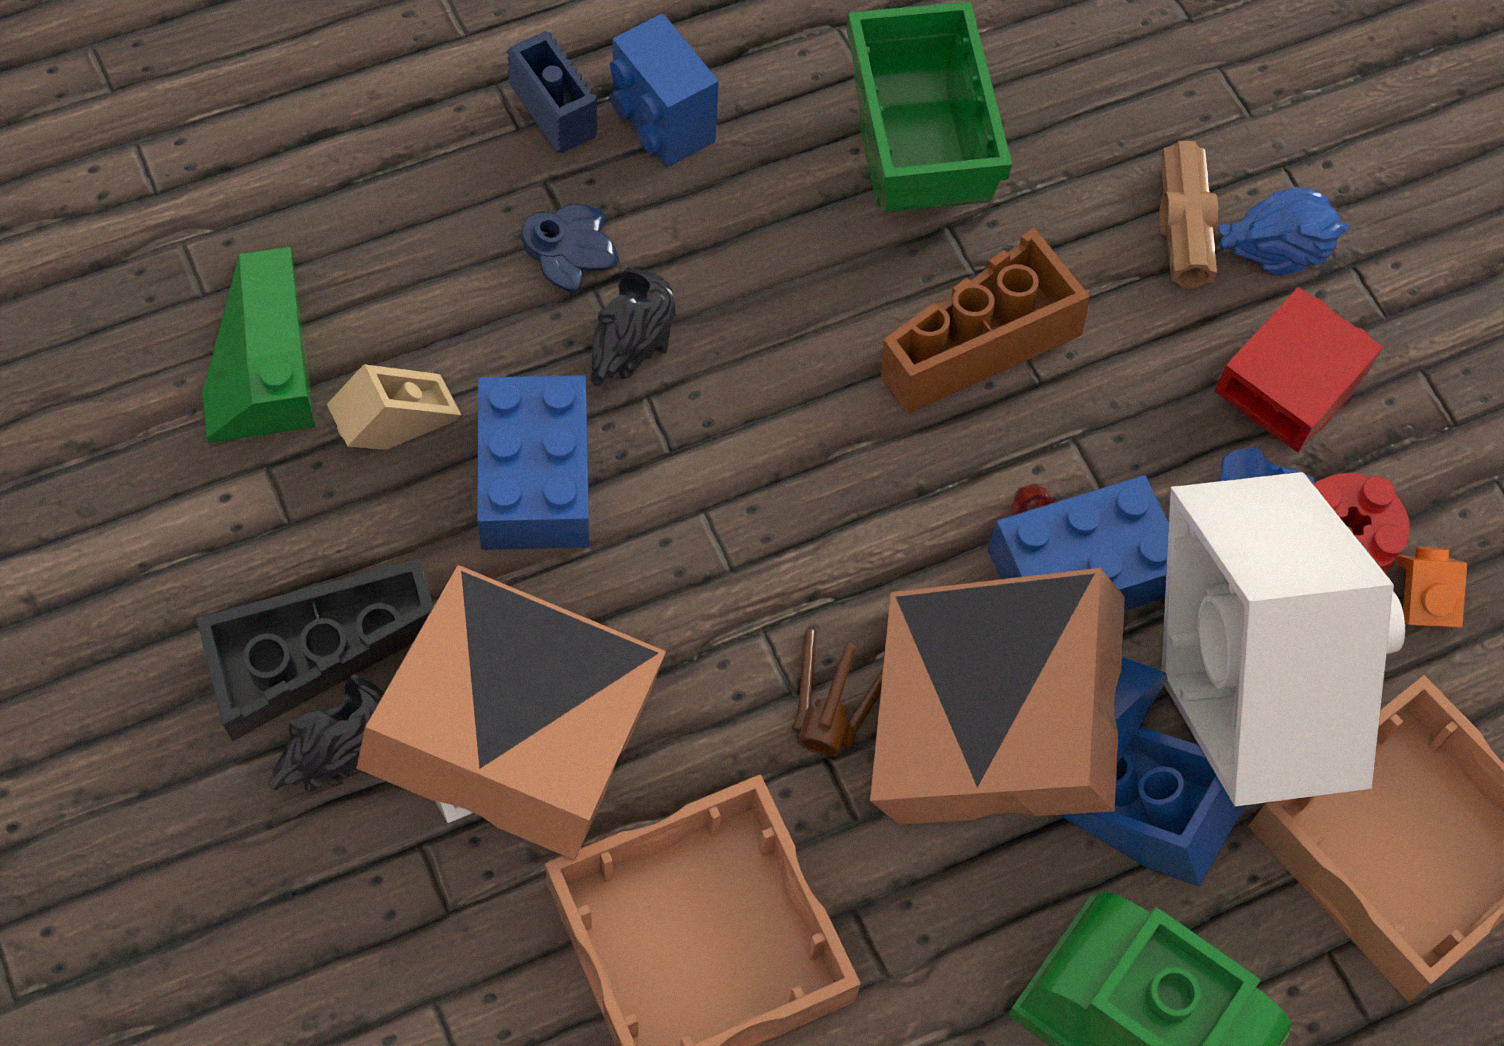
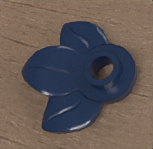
M569 204L563 206L555 214L548 212L535 213L527 218L522 227L521 240L525 251L530 257L540 261L542 273L546 279L564 290L577 292L582 279V271L607 270L616 267L619 263V257L613 242L603 232H600L606 220L605 214L589 205ZM541 231L549 233L554 238L544 236Z

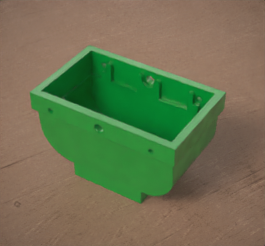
M971 1L848 13L846 30L853 57L855 86L860 109L859 130L876 205L881 204L884 213L990 202L994 197L1000 180L1009 179L1012 162Z
M1099 892L1097 896L1093 894L1089 896L1008 1013L1009 1017L1049 1046H1283L1290 1035L1288 1031L1292 1026L1286 1013L1271 998L1256 988L1261 979L1158 907L1152 913H1149L1130 900L1110 892Z

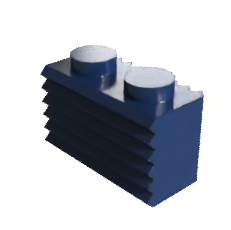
M544 31L511 46L506 52L509 55L507 57L509 61L507 64L509 67L508 72L510 73L508 78L511 80L509 84L555 150L563 153L595 138L598 132L597 95L592 94V88L587 87V81L582 80V74L577 73V67L572 66V60L567 59V53L562 52V46L557 45V39H552V33Z

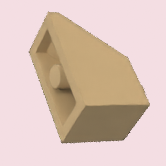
M364 364L327 403L337 424L338 432L348 447L388 450L451 424L461 416L440 374Z

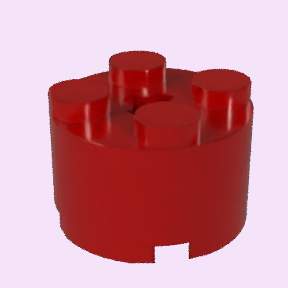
M1355 473L1335 474L1317 481L1314 484L1315 488L1383 572L1387 574L1405 549L1410 531L1407 512L1397 497L1393 484L1380 476L1368 477Z

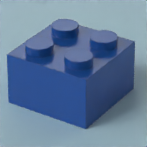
M662 13L612 39L613 61L610 62V71L613 76V92L610 94V100L617 115L622 120L628 119L635 127L644 149L650 154L655 153L667 168L716 141L719 81L666 16Z

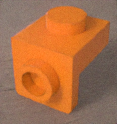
M1416 547L1415 556L1400 555L1397 566L1406 569L1403 603L1405 623L1408 625L1462 627L1467 563L1449 558V549Z

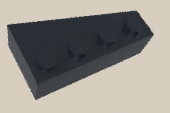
M420 558L196 618L222 724L232 742L348 679L347 677L351 674H357L412 644L434 607Z

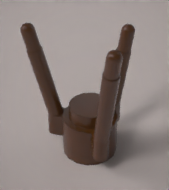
M808 628L805 632L798 712L792 730L799 733L797 742L803 748L820 755L835 757L840 754L842 747L851 749L858 728L880 696L883 669L848 720L846 718L848 710L839 704L856 647L852 642L847 643L838 663L827 699H817L814 707H811L816 631L813 628Z

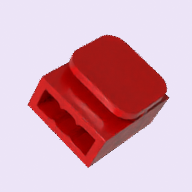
M1297 287L1229 361L1214 392L1299 453L1313 435L1319 433L1345 404L1351 392L1370 371L1383 346L1375 342L1366 331L1354 327L1330 310L1322 300L1312 297Z

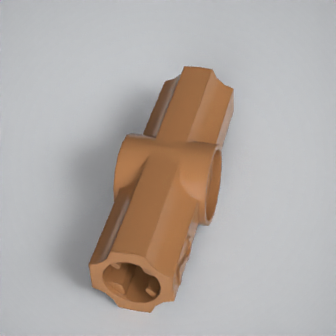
M1178 141L1170 147H1165L1160 157L1163 194L1159 208V230L1161 235L1167 236L1171 281L1178 283L1180 288L1198 289L1204 284L1214 282L1217 275L1214 234L1218 221V199L1215 193H1209L1205 149L1197 146L1196 141Z

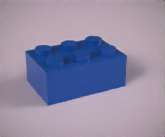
M586 375L478 377L477 521L481 550L589 548Z
M1146 475L997 520L988 546V552L1001 579L1102 568L1124 595V611L1165 599L1169 523Z

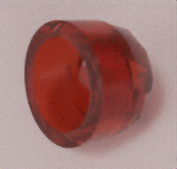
M1034 483L1024 488L1020 487L1012 496L1011 508L1013 515L1028 511L1027 504L1034 501L1036 508L1056 502L1045 487Z

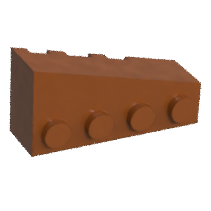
M1033 227L1021 236L1020 243L1008 253L1002 250L990 259L988 268L972 280L966 277L952 288V294L940 304H930L883 340L881 379L904 411L909 414L1082 336L1090 296Z

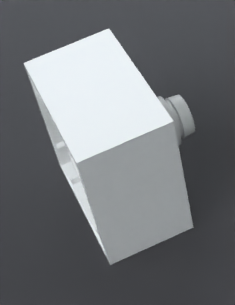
M1303 472L1171 487L1161 671L1166 672L1168 678L1164 684L1165 688L1234 806L1372 789L1386 654L1398 652L1402 648L1405 639L1404 614L1400 601L1393 592L1394 584Z

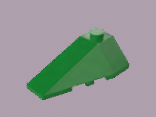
M291 247L239 254L202 391L206 433L209 443L315 427Z

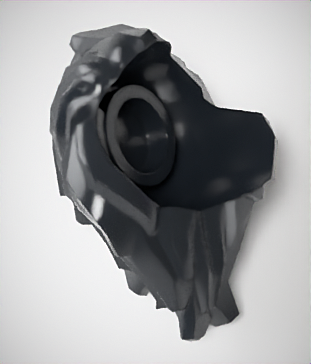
M628 267L621 273V280L618 285L619 296L614 298L605 309L598 312L599 322L597 327L595 326L592 348L591 382L595 386H600L606 378H613L617 373H619L622 380L630 378L644 358L651 359L655 349L662 354L667 353L671 322L676 316V307L672 288L669 282L665 281L661 276Z
M351 674L347 677L348 681L344 686L343 704L322 712L305 713L297 719L290 720V738L273 769L272 777L268 782L270 788L276 791L282 786L292 784L296 786V784L304 782L305 791H315L324 782L338 773L350 775L352 770H358L356 767L365 727L383 697L384 692L375 684L360 678L356 674Z

